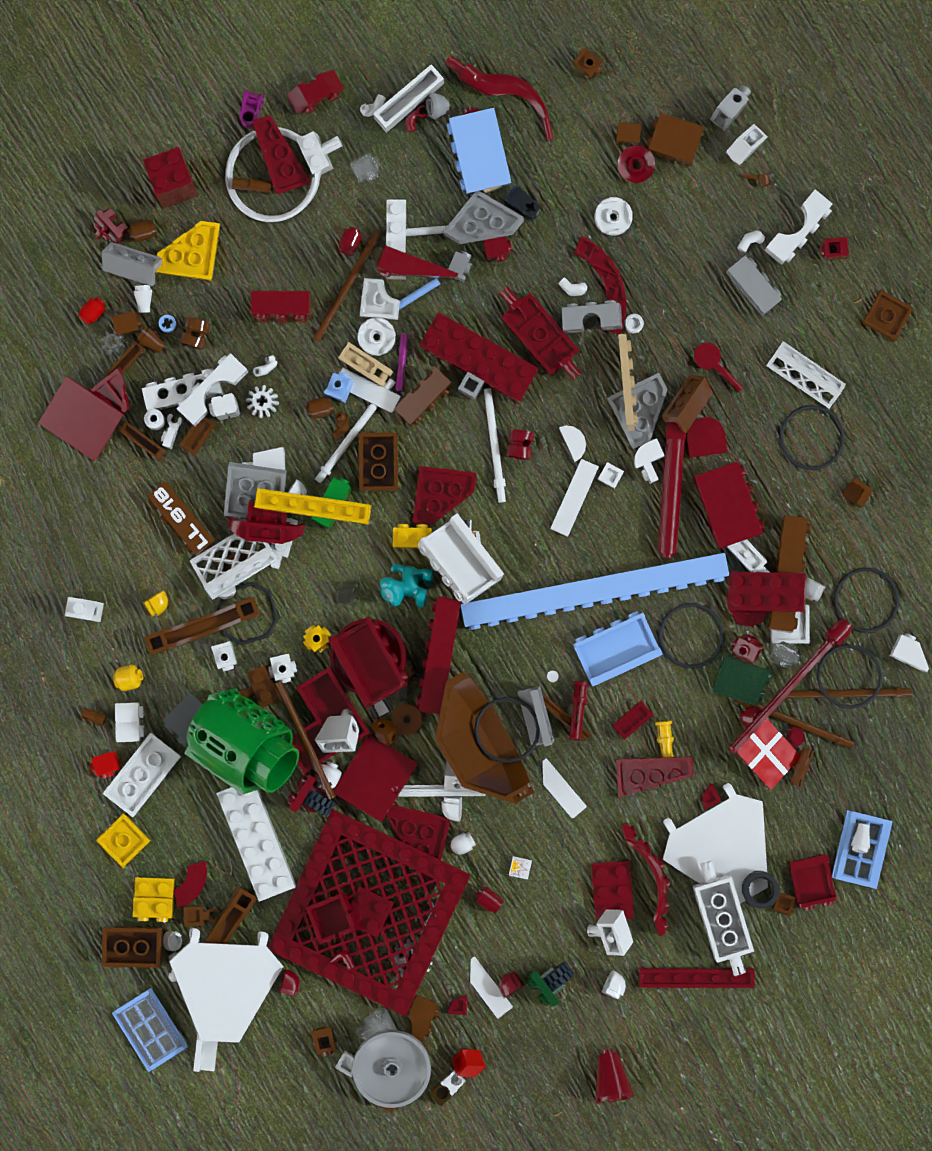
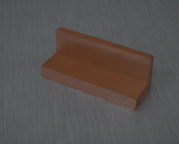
M689 375L662 415L664 421L677 423L682 433H687L713 393L705 377Z

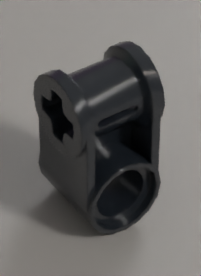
M516 185L503 199L506 205L528 220L535 219L539 214L538 203ZM533 206V207H534V212H533V211H530V212L528 213V212H527V207H528V208H531V207Z

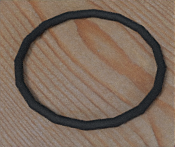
M818 405L803 406L792 411L784 420L780 430V446L785 457L795 466L805 470H820L831 465L840 456L844 446V429L840 420L830 410ZM806 409H818L828 413L836 421L841 433V443L837 454L829 462L820 466H805L796 462L788 454L784 446L783 432L787 422L796 413Z
M858 568L847 573L839 581L834 593L835 610L839 619H845L838 607V593L841 585L849 576L858 572L872 571L882 575L891 584L895 593V607L891 617L884 624L873 629H861L852 625L853 630L861 633L876 632L885 628L895 618L899 608V593L894 581L884 572L874 568Z
M685 603L671 609L663 618L659 629V644L665 656L674 664L684 668H700L711 663L720 653L724 642V629L719 617L710 608L698 603ZM684 607H697L706 610L715 618L720 628V642L717 651L708 660L700 664L687 665L676 661L667 652L663 644V629L666 620L675 611Z
M845 644L834 647L823 656L818 665L816 678L820 691L829 702L841 708L855 709L863 707L875 699L881 689L883 675L878 660L870 651L858 645ZM844 648L859 649L869 655L876 664L879 674L878 685L873 695L863 703L855 705L840 704L830 698L823 689L820 678L822 665L827 657L836 650Z
M502 697L492 700L481 709L475 721L474 734L477 745L486 756L497 762L512 763L520 761L532 753L539 741L540 728L536 713L530 705L518 698ZM502 701L517 702L526 707L534 717L537 728L535 740L530 749L520 757L512 759L497 758L487 752L481 744L478 734L479 720L485 710L494 703Z

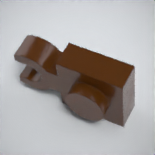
M202 905L183 906L184 927L204 926V920L215 923L217 919L210 918L209 914L216 912L217 909L210 907L203 911Z

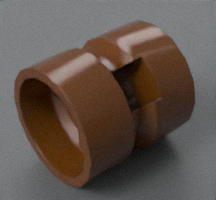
M187 317L184 325L186 332L182 333L180 344L204 350L206 343L204 336L208 334L211 324L200 319ZM191 333L199 334L198 338L191 336Z

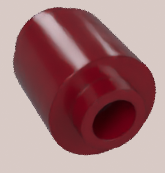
M351 226L349 229L345 228L338 244V251L348 256L356 253L362 235L359 234L360 230Z
M487 886L484 889L480 887L474 896L477 898L475 902L488 912L492 911L495 914L504 902L500 899L501 896Z

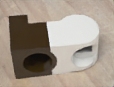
M454 1069L433 1087L428 1094L442 1106L458 1091L466 1080L461 1076H457Z

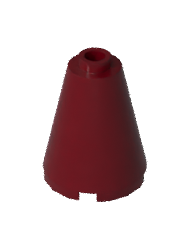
M613 1049L602 1050V1054L598 1055L596 1103H603V1101L609 1103L634 1098V1093L618 1052H613Z

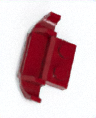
M249 499L247 518L242 520L229 516L228 526L230 530L237 536L245 539V541L284 544L299 538L305 533V523L290 524V522H286V512L255 508V500Z

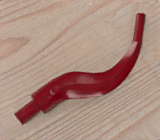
M452 55L449 56L445 65L458 73V79L473 89L490 96L511 94L521 96L527 100L541 117L546 141L554 140L547 109L541 97L527 82L507 74H486L470 63L465 65Z

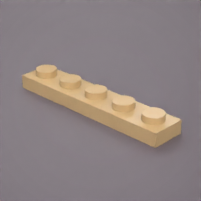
M619 334L627 431H634V424H638L637 412H633V406H636V395L632 394L631 388L635 387L634 376H630V370L633 369V360L628 357V352L632 351L631 340H627L626 334Z

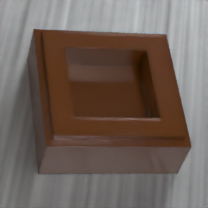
M779 892L778 899L773 904L772 910L791 916L796 897Z

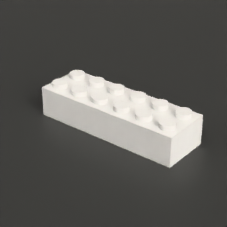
M231 787L216 793L259 902L295 888L296 883L259 790L242 795Z

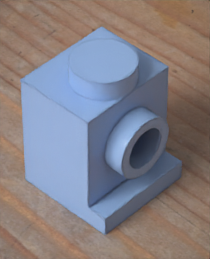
M344 372L333 373L324 394L346 403L354 382L349 379L350 375ZM341 382V386L336 388L337 383Z

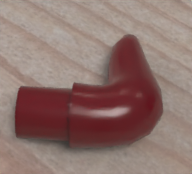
M340 950L330 960L331 964L343 960L348 970L355 967L352 957L345 950Z

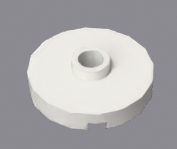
M610 197L603 200L595 211L597 227L602 233L609 236H617L624 233L632 222L630 205L618 197ZM615 214L617 219L611 220L610 215Z
M383 318L368 319L360 326L358 331L359 345L364 352L372 356H381L388 353L395 343L396 334L394 328ZM379 334L380 339L374 340L373 336Z

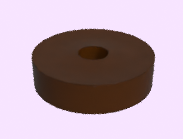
M405 704L394 710L391 722L397 726L398 733L411 735L421 727L422 715L415 706ZM405 716H409L411 719L407 724L403 722Z

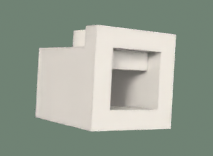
M230 641L211 647L218 669H223V672L234 669L233 665L238 664ZM224 653L228 655L226 661L221 659V655Z

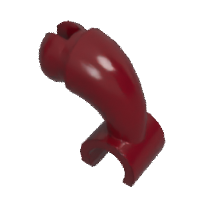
M419 106L417 110L411 112L406 117L404 125L407 132L416 130L415 120L417 117L424 119L428 116V114H419L420 110L426 108L425 106Z

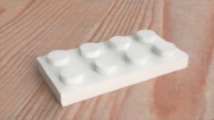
M150 733L103 794L130 816L134 817L181 756L154 734Z

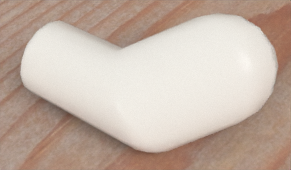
M378 94L373 104L361 105L360 112L366 117L373 116V113L384 105L386 98Z
M565 277L558 283L570 296H581L587 291L585 283L571 284Z
M275 356L266 357L265 361L267 364L255 367L253 369L254 375L257 377L266 375L277 366Z

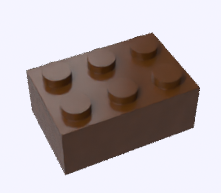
M359 433L360 492H398V433Z
M103 927L102 967H162L164 927Z

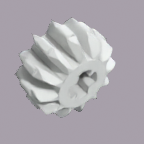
M265 385L262 386V391H259V388L256 386L255 391L257 393L254 394L250 391L249 395L253 398L246 399V402L253 403L248 405L247 408L248 410L254 409L252 411L254 416L259 411V418H263V412L266 413L267 417H270L269 410L274 413L276 412L272 405H279L278 401H272L278 395H271L273 392L272 388L266 392ZM262 397H265L264 399L267 401V403H264L263 406H261L260 403H258V401H260Z

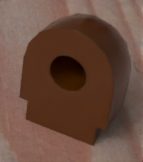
M379 719L373 722L372 731L376 739L386 745L394 744L398 737V728L395 723L386 719Z

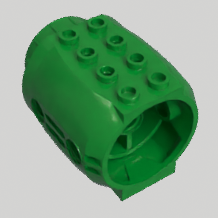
M235 689L210 694L207 701L193 717L187 731L186 741L188 746L185 754L242 795L259 789H263L268 793L278 790L289 779L299 759V751L291 745L293 739L292 731L281 720L276 719L252 700L240 695V692Z

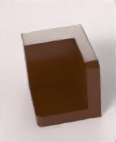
M619 122L616 145H623L624 142L638 144L640 141L641 124Z
M853 478L842 496L859 507H863L873 489Z

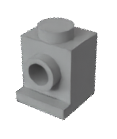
M464 251L460 253L455 252L448 268L459 273L454 279L463 283L466 280L464 273L468 274L472 265L469 263L471 258L469 253Z

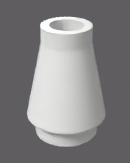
M150 285L135 286V291L133 292L139 313L150 312L152 296Z
M858 824L851 846H853L852 851L867 853L868 849H870L869 825Z

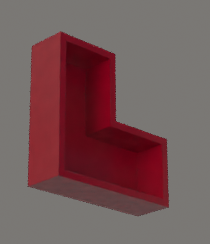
M330 667L296 687L316 719L315 722L305 727L304 730L320 764L339 753H323L315 741L328 717L340 716L342 710L348 709L352 711L353 718L359 725L357 741L370 734V731ZM298 733L293 735L291 745L299 751L297 764L303 774L313 769V765Z

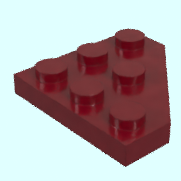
M420 466L413 523L432 526L474 493L477 473Z

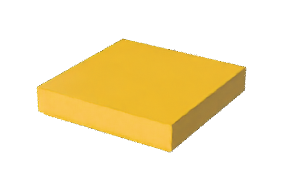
M123 813L96 841L124 868L151 840Z

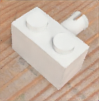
M605 910L597 925L590 924L588 926L587 933H592L588 936L601 937L607 955L624 956L633 943L623 910Z

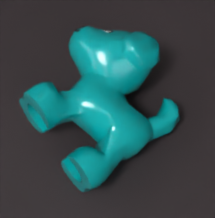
M401 564L392 565L391 571L401 572L402 580L398 581L393 578L384 577L380 582L382 598L395 607L400 605L404 596L413 597L416 600L415 604L418 607L424 608L427 601V589L419 587V582L423 581L425 586L431 587L434 569H418L414 566L405 567Z

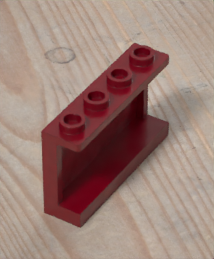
M738 461L693 477L718 550L763 534L762 530H765L762 519H758L756 514L758 512L757 504L750 497V494H752L751 486L744 479L746 475L743 465H739Z
M368 616L365 618L366 621L338 637L334 635L328 640L362 703L369 708L407 686L406 679H408V676L403 668L400 669L397 663L399 660L394 652H390L388 648L390 643L385 635L381 636L379 623L376 619Z

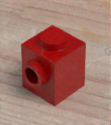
M116 751L91 758L90 768L93 774L96 773L97 777L102 776L105 779L114 776L113 772L121 769Z

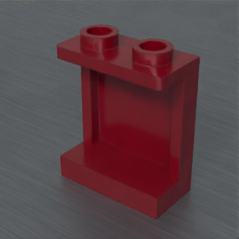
M828 854L788 862L797 905L799 908H803L804 911L815 909L814 905L822 904V907L834 904L833 901L838 900L835 895L829 868Z

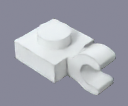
M169 414L167 422L170 427L168 431L163 432L161 441L164 447L172 450L178 428L182 424V418L179 417L177 423H172L173 415Z

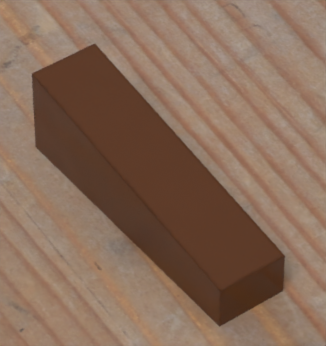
M135 341L104 375V379L119 367L124 375L145 351V348Z
M127 421L119 430L158 461L166 453L163 448Z

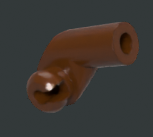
M342 411L337 412L335 415L338 428L331 434L338 441L350 427L349 418Z

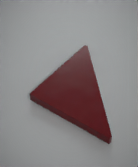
M393 804L386 817L400 840L441 860L451 820L444 816ZM422 873L426 882L434 879ZM436 882L428 884L432 891H434Z

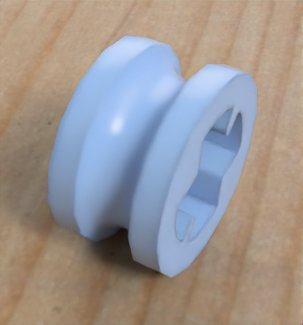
M164 315L159 319V327L163 332L171 333L176 328V321L171 315ZM165 319H168L169 322L172 320L171 328L167 329L166 326H162L165 323Z

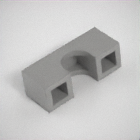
M614 300L605 301L604 304L597 305V302L585 303L586 306L567 304V307L562 308L563 331L566 334L584 332V323L591 316L600 318L603 330L622 329L621 306Z

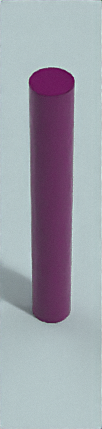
M401 334L395 389V391L403 392L408 334Z

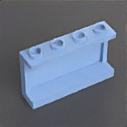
M494 108L449 118L450 123L446 125L448 134H452L454 142H451L453 154L457 153L458 161H455L457 172L462 174L463 179L459 180L462 191H466L467 195L493 187L510 185V174Z
M634 612L628 615L629 619L624 622L619 619L610 623L611 628L604 630L601 627L593 631L594 635L589 638L584 635L575 639L576 643L573 644V647L592 687L663 655L645 619L644 613Z

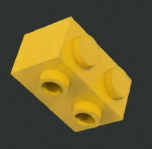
M397 524V528H393V548L419 549L418 543L420 539L429 536L432 533V528H428V525L418 524L416 528H409L408 524Z

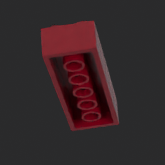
M439 312L420 343V349L465 374L467 372L483 380L484 385L520 404L539 369Z
M438 596L437 600H433L432 612H435V617L430 619L429 631H432L431 638H427L425 648L429 650L428 658L424 657L422 669H426L425 677L421 676L419 688H423L422 695L417 696L416 707H419L421 712L439 715L441 712L461 601L457 599Z

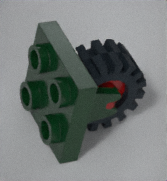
M564 961L556 967L551 966L540 975L537 971L531 970L525 975L528 978L526 983L532 990H537L539 993L537 997L543 1005L554 1007L559 1003L554 995L566 986V981L573 977L574 972Z

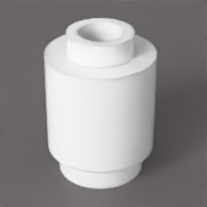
M151 409L144 416L145 424L152 430H159L165 425V417L159 410ZM153 416H157L155 422H151Z

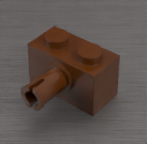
M263 665L246 673L251 684L249 687L240 690V695L244 694V697L247 699L257 698L262 708L282 701L276 689L274 679L270 677L268 665Z

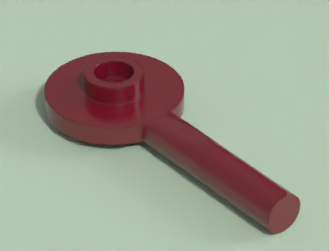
M712 343L699 345L694 352V361L697 366L705 370L714 368L737 392H740L743 386L719 363L721 353L718 347Z

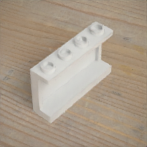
M458 514L451 517L448 523L426 538L422 537L418 543L420 552L430 559L433 569L440 572L443 582L453 589L456 599L462 601L464 605L500 581L504 575Z

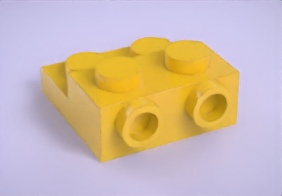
M135 877L133 917H137V921H149V917L156 918L158 922H168V918L173 917L175 878Z

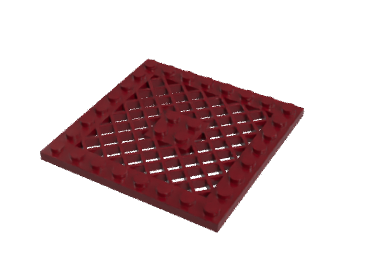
M332 809L268 949L403 1016H407L471 874ZM342 835L347 837L346 839L340 841ZM353 840L364 845V847L356 849ZM349 841L352 851L343 854L340 844ZM337 847L340 855L332 858ZM366 849L370 859L360 862L357 852ZM371 849L381 853L382 855L373 857ZM354 854L357 864L348 867L345 857ZM384 857L387 867L378 870L375 860ZM388 857L398 861L399 863L390 865ZM341 859L344 869L335 872L332 862ZM371 862L374 872L365 875L362 865ZM329 865L332 873L323 876ZM401 865L404 876L395 879L392 868ZM405 865L417 871L408 874ZM358 867L362 877L352 880L349 870ZM388 870L391 880L382 883L379 873ZM346 871L349 881L340 884L337 874ZM422 873L434 879L425 882ZM419 874L422 884L412 887L409 877ZM376 875L379 885L370 888L366 878ZM333 876L336 886L327 889L324 879ZM406 878L409 888L399 891L397 881ZM363 880L365 888L359 886L356 891L354 882ZM321 882L324 891L316 893V890ZM436 882L439 892L430 895L426 885ZM440 882L445 884L443 889L440 885ZM393 883L396 893L387 896L384 886ZM350 884L353 894L347 896V898L351 899L354 897L350 905L352 910L348 912L354 914L359 929L366 932V934L358 936L355 931L353 932L354 938L345 941L344 936H340L341 943L332 945L330 941L327 942L328 948L320 950L317 943L318 939L313 932V926L310 923L306 907L310 906L312 900L314 904L318 903L316 897L325 894L326 899H329L328 892L337 889L339 894L343 893L341 887ZM423 887L426 897L417 900L414 890ZM380 888L383 897L372 892V890ZM410 891L413 902L404 905L401 894ZM440 895L434 907L431 898ZM397 896L401 906L392 909L395 902L389 899ZM428 900L431 910L422 913L418 903ZM415 904L418 914L409 917L405 907ZM402 909L405 919L396 922L393 912ZM431 913L427 924H425L423 916ZM390 915L393 924L384 927ZM419 917L423 927L413 930L410 920ZM305 918L307 926L299 929L303 919ZM407 922L410 932L401 935L397 925ZM394 927L397 937L388 940L385 929ZM308 929L312 939L303 942L300 932ZM423 931L419 941L417 942L415 933ZM382 933L384 942L375 945L373 936L379 938ZM411 935L414 945L405 948L402 938ZM368 936L372 946L362 949L359 939ZM399 940L402 950L393 953L389 943ZM356 941L359 951L351 953L350 956L360 954L363 964L348 970L347 966L340 962L331 964L330 960L332 958L322 953L330 950L332 957L336 955L334 948L342 945L344 950L349 953L347 943ZM313 942L315 950L305 946V944ZM386 944L389 955L380 958L376 947ZM415 948V950H414V952H413V954H412V956H411V959L409 960V957H408V954H407L406 951ZM373 949L376 959L367 962L364 952ZM403 953L406 963L397 966L394 956ZM390 957L393 968L384 971L381 960ZM378 962L381 972L372 975L368 965ZM407 966L401 978L399 968ZM365 967L367 975L357 971L356 969ZM395 970L398 981L389 984L386 973ZM382 975L385 984L373 978ZM399 983L397 989L390 987Z

